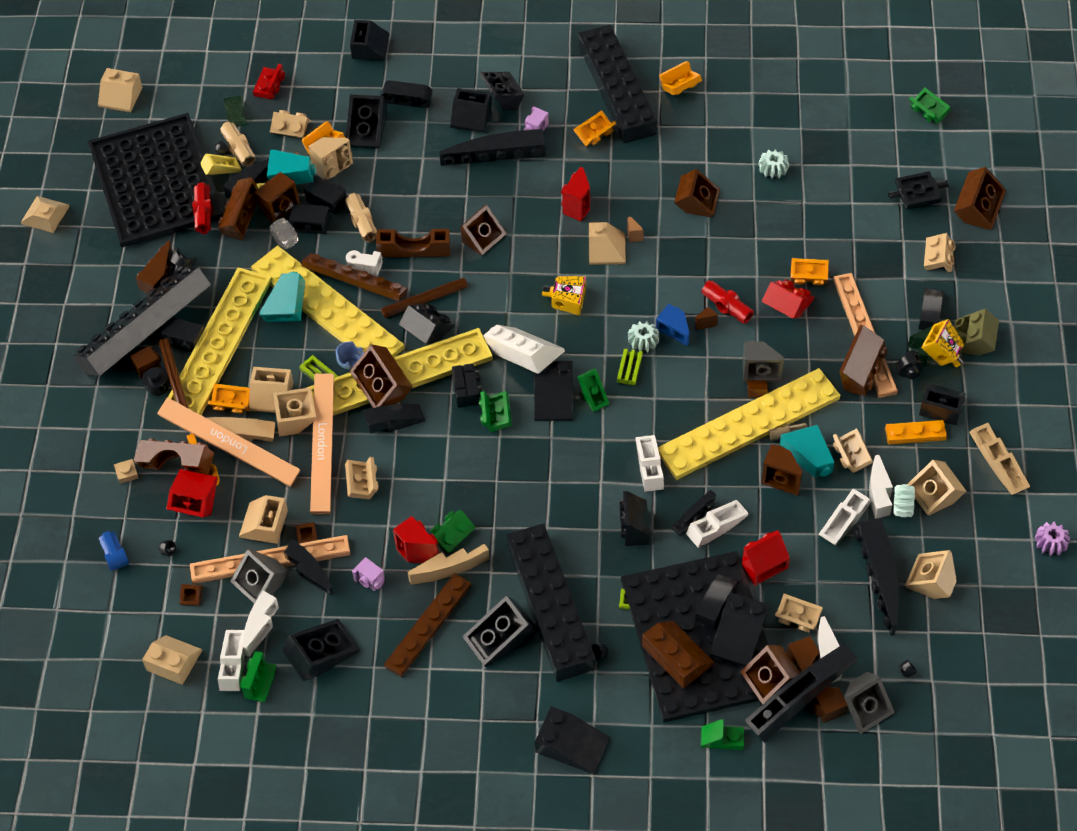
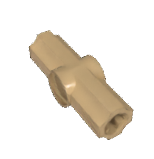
M229 121L224 123L220 130L227 141L229 150L233 155H236L242 166H252L256 161V157L250 149L245 135L240 134L234 123Z
M352 193L345 199V202L350 211L353 225L355 228H358L363 241L372 242L376 238L377 230L373 224L371 213L368 207H365L360 195Z

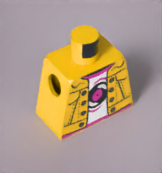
M558 276L555 279L554 287L543 286L542 296L552 297V307L554 309L580 315L586 291V277Z
M947 319L934 324L921 348L942 366L952 363L955 367H958L964 362V359L959 354L964 343L951 322Z

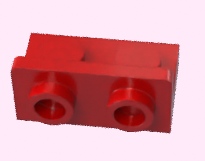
M278 64L276 69L263 68L253 90V96L274 99L275 94L279 92L281 81L285 78L282 64Z

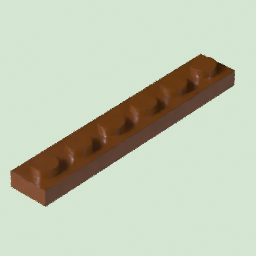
M310 253L302 260L301 266L396 301H400L407 294L408 288L401 286L399 283L387 281L383 277L373 276L366 271H359L349 265H343L335 260L320 257L318 254Z
M454 573L384 663V667L402 678L471 588V582Z

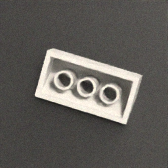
M496 325L483 335L491 353L535 373H540L565 352L564 348L514 327Z

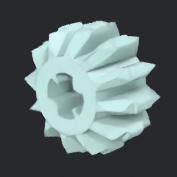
M776 149L774 152L768 150L767 153H762L759 160L760 173H764L765 177L771 176V179L774 177L780 178L781 175H785L789 168L787 155H784L783 151L777 152Z
M639 321L638 325L633 324L631 329H629L628 343L632 345L633 350H646L648 353L649 348L655 349L656 344L659 343V331L655 329L654 324L649 325L648 321L642 324Z
M902 484L895 487L893 510L895 516L906 518L912 517L914 514L915 488L913 486Z

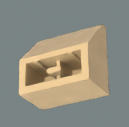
M322 137L308 146L311 162L315 164L316 173L321 178L328 180L353 164L350 140L348 138Z
M253 367L250 380L249 411L275 413L273 393L292 390L294 382L291 370Z
M265 495L250 502L239 537L278 544L288 512L285 498Z

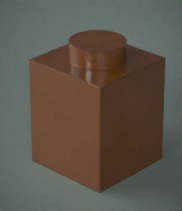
M150 346L130 355L132 365L141 379L144 372L153 367L161 368L159 362L162 359L157 351L154 352Z

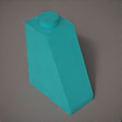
M270 150L267 177L270 180L279 172H282L295 181V184L313 182L314 175L316 174V166L312 164L310 157Z
M289 272L281 274L260 311V316L265 322L301 321L305 280L300 273Z
M818 425L781 434L780 446L790 450L796 462L814 478L824 477L833 473L834 460Z

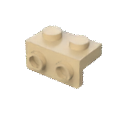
M279 110V113L273 112L270 133L304 138L307 124H310L311 120L303 113L291 115L288 111Z
M947 233L926 238L924 259L926 270L945 267L947 272H952L955 242Z
M857 428L840 438L837 434L833 435L835 440L833 446L837 453H841L842 458H840V461L845 469L849 468L852 473H855L873 463Z
M369 457L367 462L347 460L345 468L348 497L370 500L378 490V481H376L377 466L374 464V457Z
M783 594L775 616L779 618L778 622L790 626V623L797 624V629L809 633L810 629L816 630L823 607Z

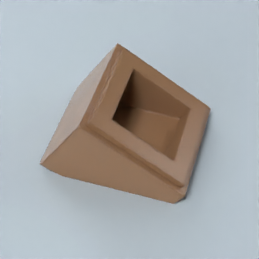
M628 217L627 230L629 241H643L642 227L632 217Z

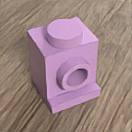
M533 106L532 114L528 115L525 120L526 127L524 130L543 129L544 131L549 125L548 112Z
M366 557L352 570L354 581L356 583L359 581L366 588L369 587L375 591L384 584V571Z

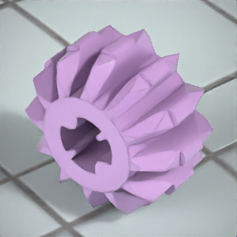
M1055 521L1052 525L1046 522L1043 527L1040 526L1035 535L1037 548H1042V554L1046 551L1049 552L1050 557L1053 553L1059 556L1062 551L1065 552L1070 543L1068 530H1063V524L1056 526Z

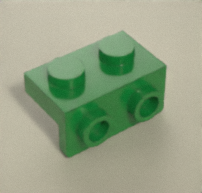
M924 88L915 98H909L912 104L910 107L915 112L919 113L920 111L924 114L923 117L930 123L933 121L938 125L951 111V107L927 88Z
M482 391L481 399H479V405L482 409V415L480 416L482 425L486 426L490 432L511 427L509 394L503 391L488 396L485 391Z
M452 510L444 517L446 520L441 525L438 523L430 530L437 539L438 545L446 554L452 551L476 528L462 510L456 512Z
M255 651L253 658H250L248 661V671L246 676H243L241 679L240 688H242L245 699L264 703L277 671V665L265 662L263 653Z

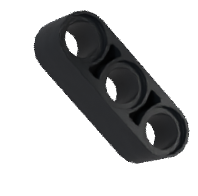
M388 80L384 84L381 96H384L389 104L426 108L429 106L433 90L431 87L423 84Z

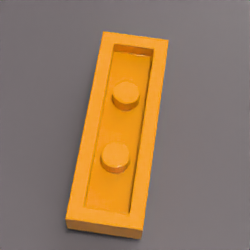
M943 420L886 424L885 426L888 445L944 441L947 437Z

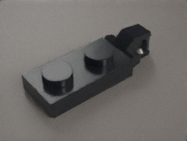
M709 490L683 513V516L672 525V530L679 536L685 534L690 523L700 520L701 514L705 511L709 512L715 506L716 494Z

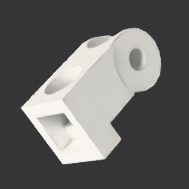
M353 250L346 255L347 265L378 277L383 263L381 252L374 251L373 255Z

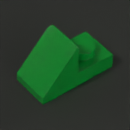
M592 369L577 376L582 387V391L579 393L592 412L610 404L597 369Z
M723 719L702 726L701 748L743 750L744 727L723 726Z

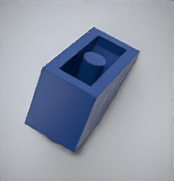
M668 304L656 318V329L688 346L690 332L685 313L679 307Z

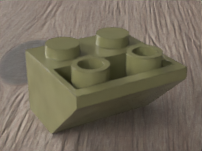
M986 308L955 319L954 329L964 343L960 353L981 356L995 351L999 320Z

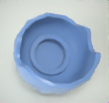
M352 341L343 342L338 345L336 349L337 363L342 368L351 370L364 354L362 347L358 348Z

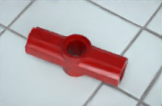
M198 183L194 186V201L192 202L195 230L201 234H207L211 230V215H213L210 198L211 190L210 186L205 183Z
M713 280L706 282L702 288L701 293L713 301L721 313H729L743 324H747L754 315V311L741 302L739 296L734 291H726Z

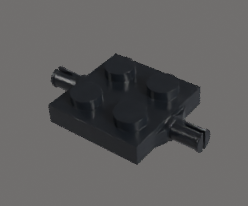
M930 171L896 178L895 184L898 190L888 192L889 199L900 197L906 209L940 203L942 199L939 189L948 188L949 184L947 180L937 182L932 177Z

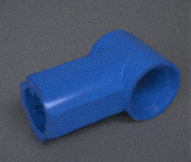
M107 531L102 533L99 540L110 571L128 565V558L124 549L121 548L115 532Z

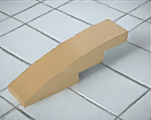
M234 417L207 418L251 443L253 439L272 442L274 439L275 422Z
M989 423L970 431L982 455L1012 495L1030 487L1012 452L1008 453L1001 438H996Z
M483 544L467 554L464 548L447 558L441 552L408 572L409 582L411 585L433 582L452 577L454 573L459 574L490 560L489 549Z

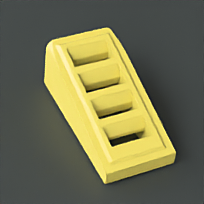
M205 154L201 161V166L207 175L238 173L242 170L235 157Z

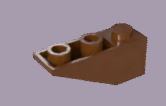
M170 241L161 246L158 253L137 274L136 282L140 290L147 293L153 288H158L161 285L160 282L169 277L171 261L169 260L173 254Z

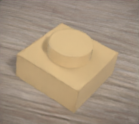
M133 459L114 464L120 484L138 479Z

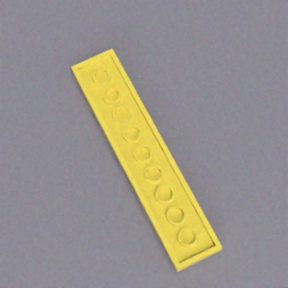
M278 245L251 266L253 272L271 276L270 286L273 288L281 274L289 272L300 273L305 280L302 311L342 343L352 341L358 348L362 347L364 352L371 344L387 347L393 357L405 349L401 341L309 269L302 267L300 262Z
M237 268L179 377L188 407L197 414L202 415L212 396L214 384L219 383L271 284V276ZM171 390L168 398L176 402L173 390Z
M479 328L393 357L413 388L452 375L453 366H464V364L472 363L474 366L493 360V356ZM351 373L334 378L333 416L370 403ZM312 385L307 388L311 387L314 402V385Z
M820 368L659 446L660 458L673 477L678 480L769 435V429L784 427L786 424L789 425L839 400L840 394Z

